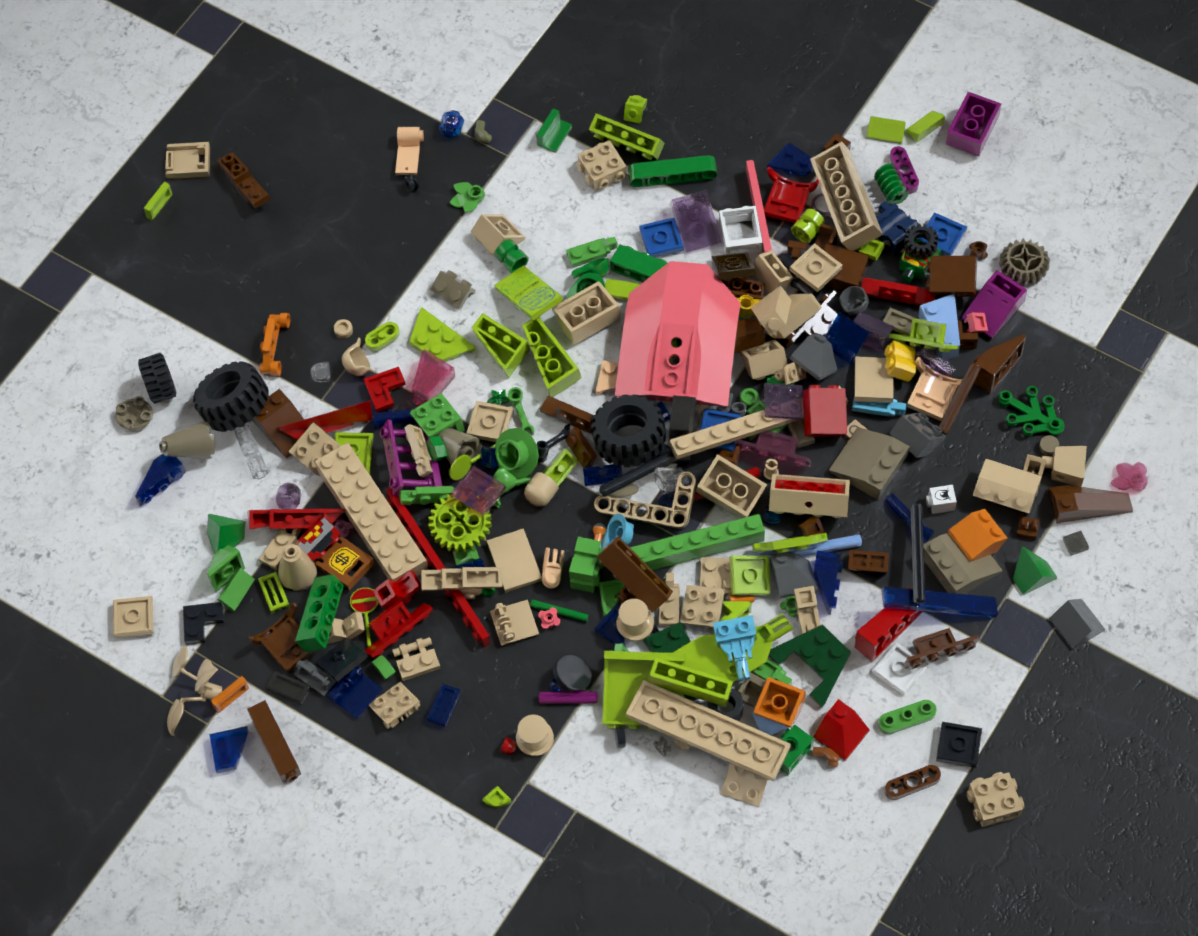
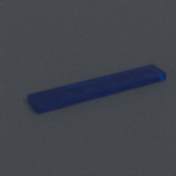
M883 587L881 590L883 607L993 618H996L998 615L996 597L925 591L924 604H915L913 589Z

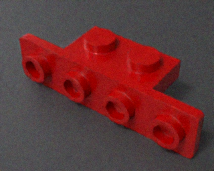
M863 278L861 287L865 290L867 296L919 306L935 301V297H931L930 291H927L925 288Z
M396 601L368 624L378 640L364 650L367 656L374 658L381 655L384 649L396 643L403 633L411 631L418 621L427 618L433 610L432 607L423 603L410 614L402 601Z

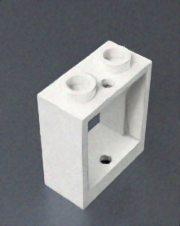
M756 206L720 210L719 222L725 255L748 252V254L762 253L763 242ZM752 221L755 237L729 241L726 228L727 223Z

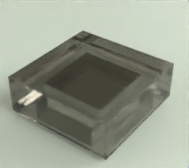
M1082 531L1063 537V542L1070 556L1089 550V545Z

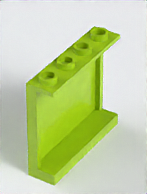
M604 651L602 724H606V728H618L619 724L627 725V729H639V725L643 724L627 718L626 712L643 680L649 682V675L655 657L685 666V653ZM663 688V689H665V690H667V691H670V692H672V693H674V694H677V695H679V696H681V697H684V694H682V693H679V692H676V691H673V690H670V689Z

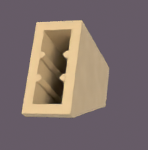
M780 285L751 307L770 336L786 325L792 300Z
M813 294L789 295L792 302L786 325L771 336L772 338H786L821 310L822 306Z

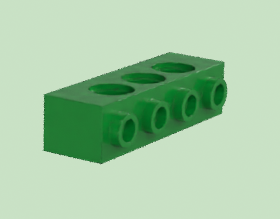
M334 574L316 577L313 580L295 640L305 652L326 649L344 587Z

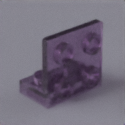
M764 383L761 401L764 402L765 417L803 419L802 385Z

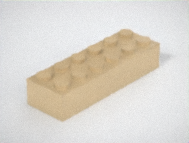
M841 141L811 158V163L817 179L820 180L819 184L841 243L848 250L854 251L883 235L851 151Z

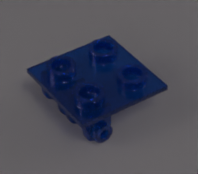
M839 312L827 334H823V336L831 343L835 354L852 364L870 332Z
M359 666L345 675L327 695L356 718L365 711L383 690L381 686L361 673L362 669Z

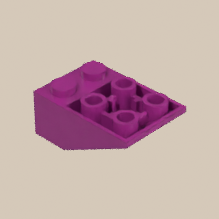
M996 270L963 315L962 320H965L967 314L972 312L985 313L988 331L984 332V334L993 339L1025 302L1027 289Z

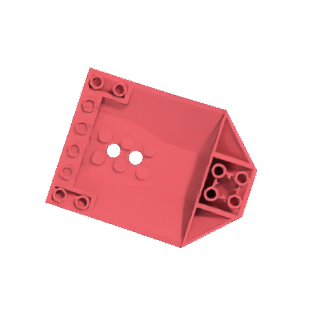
M670 261L629 293L621 340L615 397H622L625 394L632 396L635 394L639 395L640 398L644 396L654 401L728 407L741 303L725 284L718 279V276L708 264ZM674 338H680L682 345L674 348L671 345V341ZM677 356L680 362L677 365H671L669 359Z

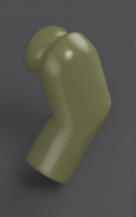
M478 120L474 132L475 138L480 142L488 144L492 136L484 130L485 122Z

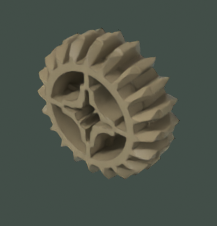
M1024 238L1021 242L1016 239L1014 244L1009 242L1008 246L1004 247L1002 254H1000L999 265L1001 273H1005V276L1013 281H1017L1018 284L1022 282L1027 286L1028 282L1034 285L1035 281L1040 282L1042 277L1045 278L1049 270L1050 257H1048V251H1044V246L1039 247L1038 242L1032 243L1031 239L1028 242Z

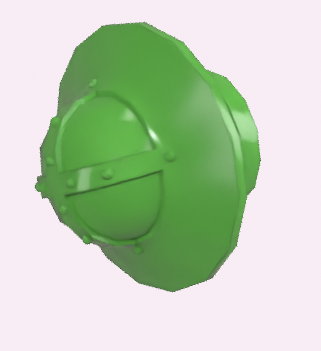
M520 428L507 429L496 440L494 454L499 468H507L508 472L513 474L516 479L525 478L532 474L537 466L539 454L536 442L527 431Z

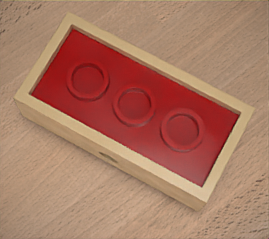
M772 474L769 511L778 514L784 512L795 515L812 514L816 517L823 515L834 518L847 517L850 480Z

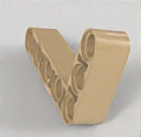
M683 472L679 475L672 508L602 495L595 499L594 506L597 511L605 515L613 516L618 513L622 514L626 519L683 529L689 523L696 489V479L690 472ZM685 477H691L692 483L689 486H683L682 480ZM681 496L688 497V503L686 505H680L678 503V500ZM608 500V507L604 510L600 509V502ZM622 503L628 506L625 513L618 512V507ZM640 507H644L647 510L646 515L643 517L637 516V510ZM658 511H664L666 514L665 518L661 521L656 520V513ZM679 514L685 517L682 524H676L674 521L675 517Z

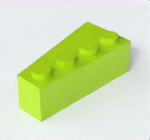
M540 317L535 320L530 319L522 325L551 397L556 396L582 378L579 368Z

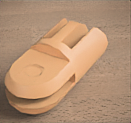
M545 548L542 583L545 587L551 589L557 587L561 581L564 550H561L559 563H556L558 549H553L551 562H548L550 548Z

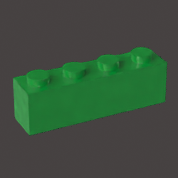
M619 244L610 260V269L612 272L643 283L665 266L667 262L663 259L654 258L648 253L636 251L630 246Z

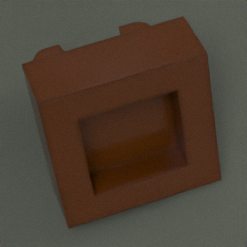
M789 240L787 254L796 261L807 251V243Z
M816 516L807 517L804 523L798 524L804 536L825 532L819 517Z
M1020 516L1016 537L1036 540L1040 520Z

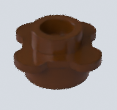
M976 241L969 245L971 249L970 256L982 259L988 257L986 243Z

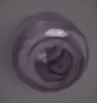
M294 483L282 484L276 494V503L279 508L296 509L300 504L302 495L300 488Z

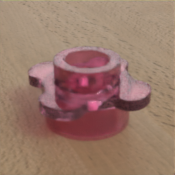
M339 517L336 519L334 527L340 532L339 537L346 538L350 533V529L353 528V524Z

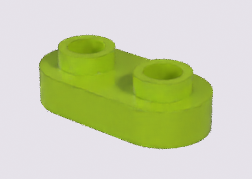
M386 322L368 333L365 337L366 347L371 351H378L396 340L400 335L398 325L394 322Z

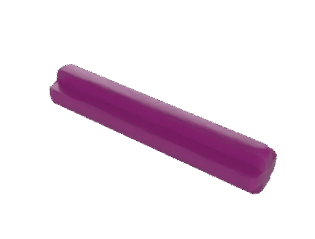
M539 692L540 704H590L598 702L597 692Z

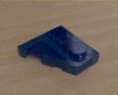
M790 142L767 164V168L784 170V173H794L804 177L814 169L810 160L812 157Z
M248 726L209 734L217 774L237 769L249 733Z

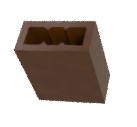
M826 243L824 251L843 266L825 286L841 291L852 286L860 287L868 266L869 256Z
M931 256V262H927V273H930V280L926 282V290L930 291L931 297H946L955 294V297H976V256Z

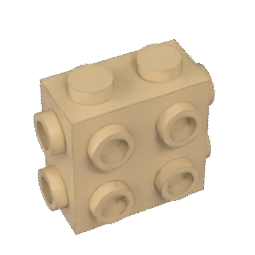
M610 140L599 143L597 146L578 154V162L576 163L578 170L584 173L587 184L591 185L595 191L606 188L609 184L621 181L627 177L626 165Z
M1002 772L995 773L987 779L977 778L970 783L967 797L969 802L973 803L975 810H973L974 817L977 822L980 821L981 827L1021 817L1022 811L1025 808L1022 797H1018L1016 792L1018 790L1017 783L1014 778L1011 779L1009 772L1005 774Z

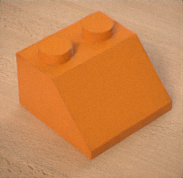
M985 509L969 514L948 530L949 535L970 561L997 553L1008 539Z
M768 677L753 714L791 728L801 712L806 699V691Z

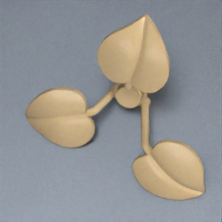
M185 645L181 647L180 652L175 658L172 675L173 677H178L180 672L196 680L195 691L201 694V697L181 698L174 701L167 717V727L172 736H174V730L183 714L184 702H205L206 698L212 700L222 692V686L208 682L218 670L209 659L203 661L197 677L185 670L184 666L188 660V649Z

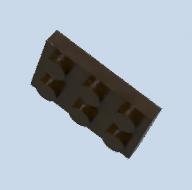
M748 252L711 256L712 265L719 280L731 281L733 278L749 279L751 276H756V269Z

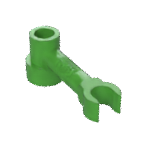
M513 387L508 391V400L517 411L522 430L529 429L534 435V427L529 424L521 403L523 392L520 388Z

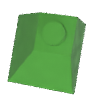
M229 545L215 553L207 572L215 593L229 582L237 568L245 569L240 551Z

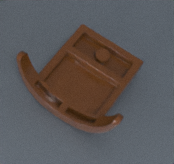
M295 602L291 603L286 613L270 628L258 635L248 637L253 644H261L287 673L296 667L299 660L303 661L315 652H305L295 641L300 627L293 620L297 612V604Z

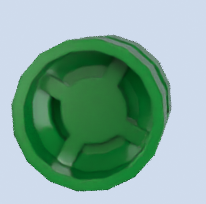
M511 239L503 241L494 253V256L501 263H504V266L510 273H513L523 265L526 266L529 261V257Z

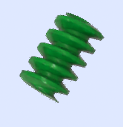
M888 163L877 169L874 178L881 192H883L887 203L893 205L894 203L899 204L906 200L909 193L906 191L903 181L900 180L896 169H894V165Z

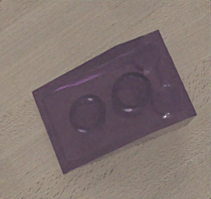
M707 190L678 197L670 201L686 253L722 243Z

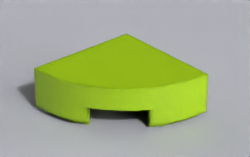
M498 786L482 799L486 805L496 808L504 807L512 802Z

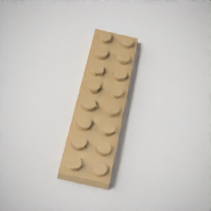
M644 680L626 712L627 718L771 781L775 780L791 748L790 743Z

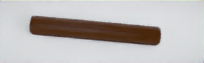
M971 363L939 425L942 432L949 433L981 369L979 365Z

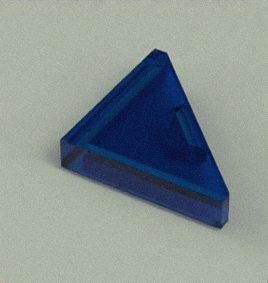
M617 603L595 628V632L614 646L615 644H623L625 646L624 637L617 629L616 621L620 604Z

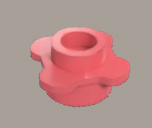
M552 607L548 611L539 612L538 616L542 620V628L548 629L560 624L556 608Z

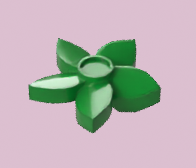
M502 389L499 392L491 390L493 397L489 398L487 403L495 402L496 405L509 403L506 389Z

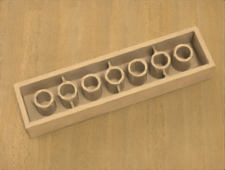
M349 443L315 461L317 472L340 507L344 509V513L388 580L396 582L409 570L414 571L416 576L421 574V570H428L427 560Z

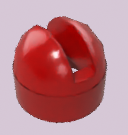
M506 737L500 752L510 755L515 752L516 743L514 740Z

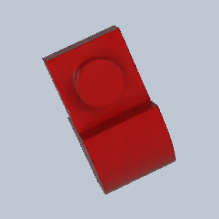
M409 570L396 582L387 579L374 589L373 592L381 607L389 608L398 600L402 601L403 604L412 600L411 596L421 589V583L415 572Z

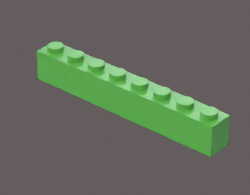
M757 514L630 548L651 570L763 542L765 540V529L760 515Z

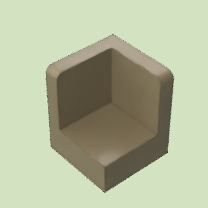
M749 672L751 678L744 680L738 692L741 694L743 702L754 708L766 680Z

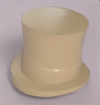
M629 599L620 606L619 616L616 621L619 633L630 641H641L648 637L653 630L654 620L646 604L639 599Z
M528 715L524 717L518 725L516 734L518 748L530 756H541L547 753L554 742V734L551 727L541 716Z

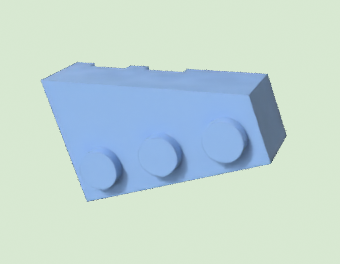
M955 294L920 305L918 318L947 324L944 343L958 345V349H951L950 352H941L939 347H936L935 351L940 361L943 362L957 357L960 339Z

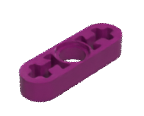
M893 147L890 151V161L900 176V180L903 181L906 191L910 194L915 193L918 190L919 179L909 156L903 147ZM895 154H898L899 156H901V161H900V162H899L898 156L895 155ZM901 167H907L909 171L907 173H903L899 169Z

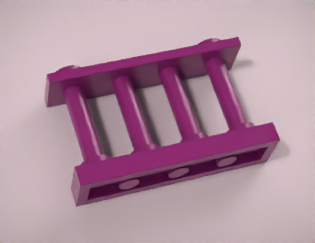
M387 420L380 430V436L383 438L390 476L389 486L392 488L393 496H397L403 487L442 486L438 461L430 462L433 472L425 476V480L402 479L401 470L417 471V464L399 462L398 454H411L412 449L410 446H396L395 437L406 438V431L393 429L392 420ZM422 430L425 441L427 443L429 438Z

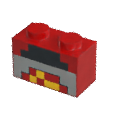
M322 515L295 544L313 561L316 558L319 560L326 553L325 549L329 545L333 546L340 537L338 535L340 532Z

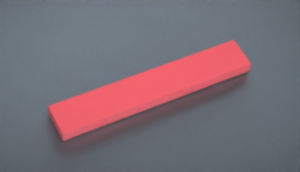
M749 160L746 161V173L753 206H756L763 242L762 252L766 253L771 251L772 248L754 161Z

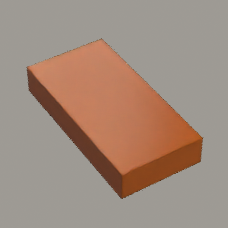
M241 676L211 700L213 708L218 713L249 689L246 679Z

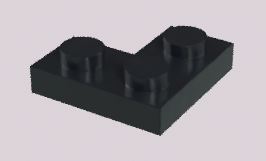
M221 602L183 606L184 642L186 645L205 643V625L224 623V611Z

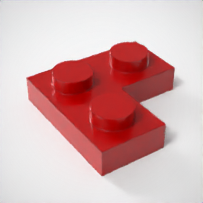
M399 366L364 378V383L376 413L394 407L389 391L406 385Z

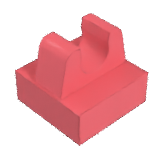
M972 312L967 314V318L964 320L965 323L969 324V329L966 330L967 333H984L988 331L985 313Z

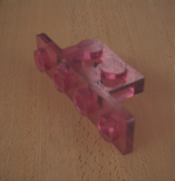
M767 430L760 433L757 444L743 440H736L735 442L736 446L740 447V451L750 453V451L757 452V455L761 457H776L777 461H791L799 467L811 465L810 458L795 454L799 441L795 437Z

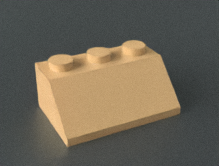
M599 281L552 308L564 334L573 345L621 319L619 305Z
M985 459L973 496L1030 513L1042 476Z

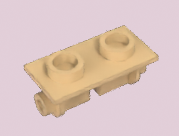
M793 362L784 365L783 369L777 370L775 378L779 381L785 380L787 385L807 378V371Z

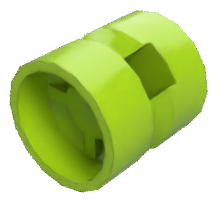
M807 209L791 227L792 234L799 241L809 243L816 233L819 232L820 224H825V220L814 209Z

